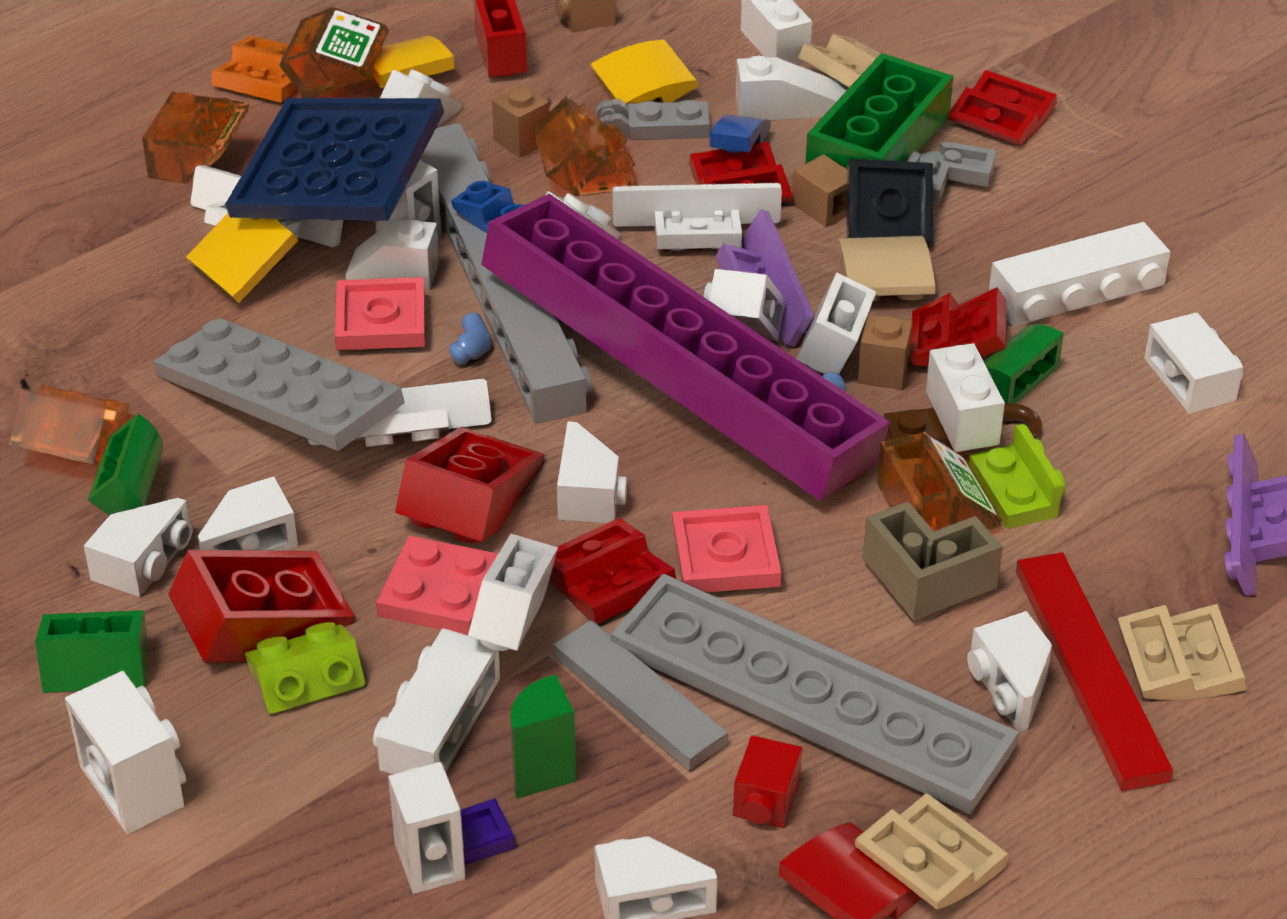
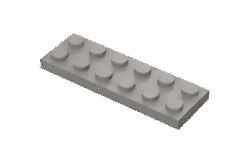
M221 318L206 323L200 331L185 341L174 344L169 348L168 352L153 361L157 376L336 451L341 450L405 403L401 387Z

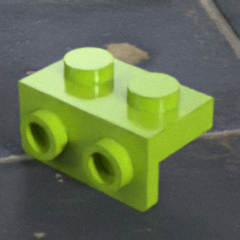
M332 622L320 623L306 629V635L287 640L286 637L269 638L259 642L256 650L245 652L249 672L260 685L265 709L268 713H277L364 686L365 679L355 638L342 625L335 626V623Z

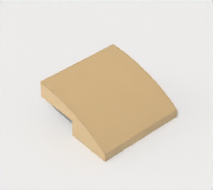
M832 34L826 48L804 43L798 58L850 87L880 53L854 38Z
M1165 604L1118 618L1143 698L1186 700L1210 698L1247 690L1244 673L1218 604L1171 617Z
M928 793L924 794L900 815L891 809L855 839V847L936 909L947 907L965 898L1007 867L1008 853Z

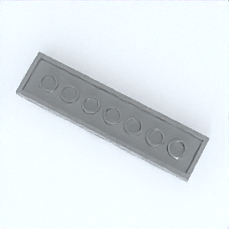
M666 574L661 575L610 634L611 642L626 648L644 664L925 794L928 793L932 797L968 814L972 813L1017 747L1019 732Z

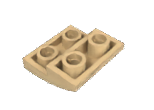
M923 236L839 239L838 255L843 265V276L876 291L873 301L879 300L880 296L897 295L902 300H919L923 298V294H935V279L931 258Z

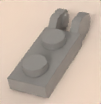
M607 99V101L599 102L596 109L597 119H600L598 120L597 130L604 138L654 140L708 138L710 136L707 101L684 100L667 103L644 101L627 105L620 99H612L611 101Z

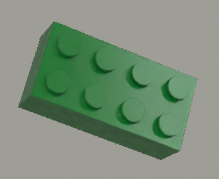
M880 53L807 133L805 164L823 154L847 169L849 159L908 162L911 154L914 151L919 152L948 118L951 108L954 76Z

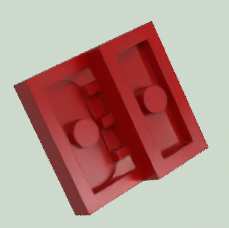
M985 69L973 89L969 87L964 89L948 113V120L1020 146L1032 137L1049 117L1057 105V94Z
M769 141L755 143L750 152L730 153L724 149L690 154L689 166L696 185L779 183L782 189L781 203L790 202L793 199L782 164H776Z
M998 287L961 305L956 302L951 293H948L912 311L909 359L914 366H928L930 350L974 343L980 356L983 357L1006 348V298Z
M617 518L558 546L550 578L584 616L599 624L634 607L662 574L675 579L676 574L675 568L648 551L645 534L624 520Z
M852 822L830 828L815 836L779 862V876L834 919H884L888 915L893 919H898L922 898L855 847V839L864 831Z

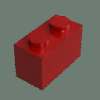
M474 0L475 32L488 77H508L517 73H526V32L516 1Z

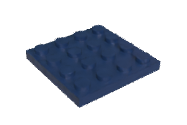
M287 98L225 203L230 218L389 221L444 114L441 99Z

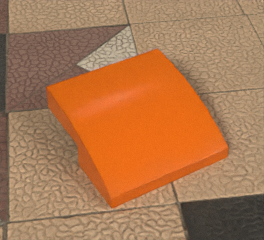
M251 35L232 45L231 61L212 70V86L282 103L294 94L309 77L319 61L320 53H317L315 50Z

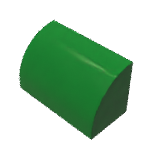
M1043 324L1029 325L1006 343V348L994 352L984 361L1004 403L1016 404L1059 367L1063 332Z
M139 413L109 435L88 497L89 502L109 516L110 514L147 505L163 453L162 438L153 424Z
M144 610L42 615L35 643L43 693L80 691L121 671L125 672L136 688L140 686L145 688L147 675V631Z
M552 675L537 680L524 688L516 697L511 708L514 792L517 799L576 782L575 712L557 675Z

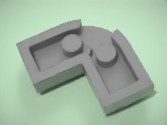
M941 142L940 151L928 152L922 155L914 151L909 157L908 162L933 163V203L939 204L947 180L962 182L970 186L988 187L996 164L997 150L959 143Z

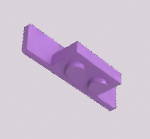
M760 209L742 238L745 249L723 243L716 254V259L721 270L764 274L770 278L786 299L780 335L786 346L795 347L803 333L808 331L812 323L813 312L770 213Z
M1243 433L1234 435V453L1228 454V467L1233 479V485L1227 486V499L1232 511V518L1226 519V532L1231 544V551L1225 552V565L1229 578L1232 581L1238 580L1244 595L1249 596L1256 594V562L1287 556V475L1258 482L1257 461Z

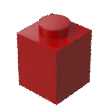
M751 735L734 781L733 816L747 819L756 824H768L784 828L800 783L803 747Z

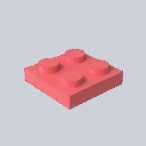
M424 277L337 280L336 350L425 347Z
M767 505L672 512V529L681 582L704 592L781 587V568Z
M408 536L376 601L377 616L441 630L444 628L468 635L482 580L498 553Z

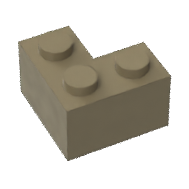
M907 501L866 517L863 559L913 621L997 588L1003 546L976 516L933 531Z

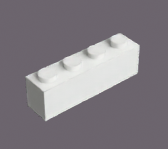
M1145 222L992 262L989 291L996 287L999 288L1006 298V319L1012 327L1163 286L1165 285L1170 250Z

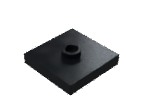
M849 159L847 163V238L923 236L927 247L930 248L933 244V163Z

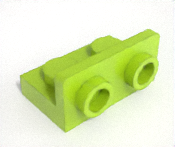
M1025 424L1015 425L1011 445L969 454L968 467L1005 529L1058 517L1061 497L1065 494L1063 475L1059 469L1053 468L1045 455L1043 444L1038 438L1033 437Z

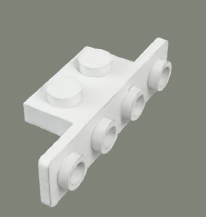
M205 165L195 168L191 205L206 210L205 223L216 226L228 213L225 203L241 176ZM276 219L291 231L296 238L299 237L329 247H335L340 244L343 220Z
M779 183L616 186L612 189L613 225L616 227L655 226L657 249L682 251L692 248H711L719 250L723 243L742 247L741 224H751L760 209L768 211L774 223L780 222L782 189Z
M475 379L401 388L405 403L353 441L365 440L366 447H376L394 444L393 436L411 434L412 442L439 439V430L487 425L492 420L487 381L485 379ZM308 439V442L311 446L322 445L320 443Z

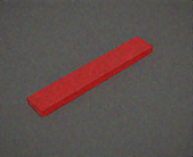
M1060 552L1017 560L1016 574L1048 640L1052 644L1053 651L1121 791L1171 782L1173 768L1064 553Z

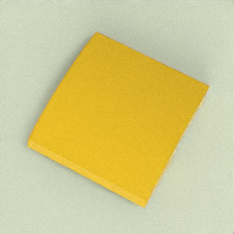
M429 35L369 50L362 66H358L368 81L375 79L381 88H385L393 70L408 76L412 69L430 76L455 69L453 54L441 41Z
M652 40L630 45L603 56L590 64L596 76L613 99H620L627 105L653 101L658 97L663 103L674 102L699 86L697 80L665 40Z
M227 213L186 258L210 280L219 285L233 299L240 303L296 244L298 239L276 219L230 218Z

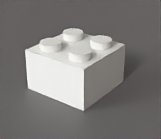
M121 671L65 697L80 767L127 835L185 807L181 785L186 783V776L174 750L180 748L178 736L168 719L160 721L157 718L153 701L143 686L136 688L125 672Z

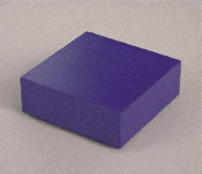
M496 798L460 809L464 865L515 849V837Z

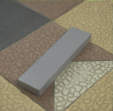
M592 620L553 644V656L689 771L728 744V732L630 651L611 642L610 635Z

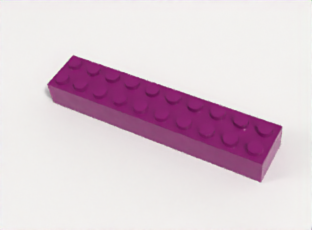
M547 194L489 221L482 266L819 501L824 500L877 465L890 421L551 194Z

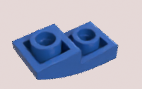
M725 115L717 121L710 131V147L724 149L730 153L750 152L755 143H762L771 128V120Z
M489 181L474 182L466 188V191L451 200L452 207L461 216L486 233L489 221L523 206L522 204H514L510 188L491 184Z

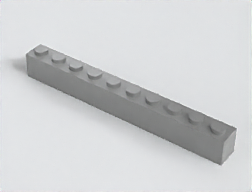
M461 123L436 128L420 160L437 169L441 223L534 425L587 413L586 394L592 392L591 377L586 366H579L576 345L573 339H566L563 322L481 265L487 233L470 223L452 207L451 200L466 191L470 184L477 181L490 182L486 162H479L478 151L474 138H467Z

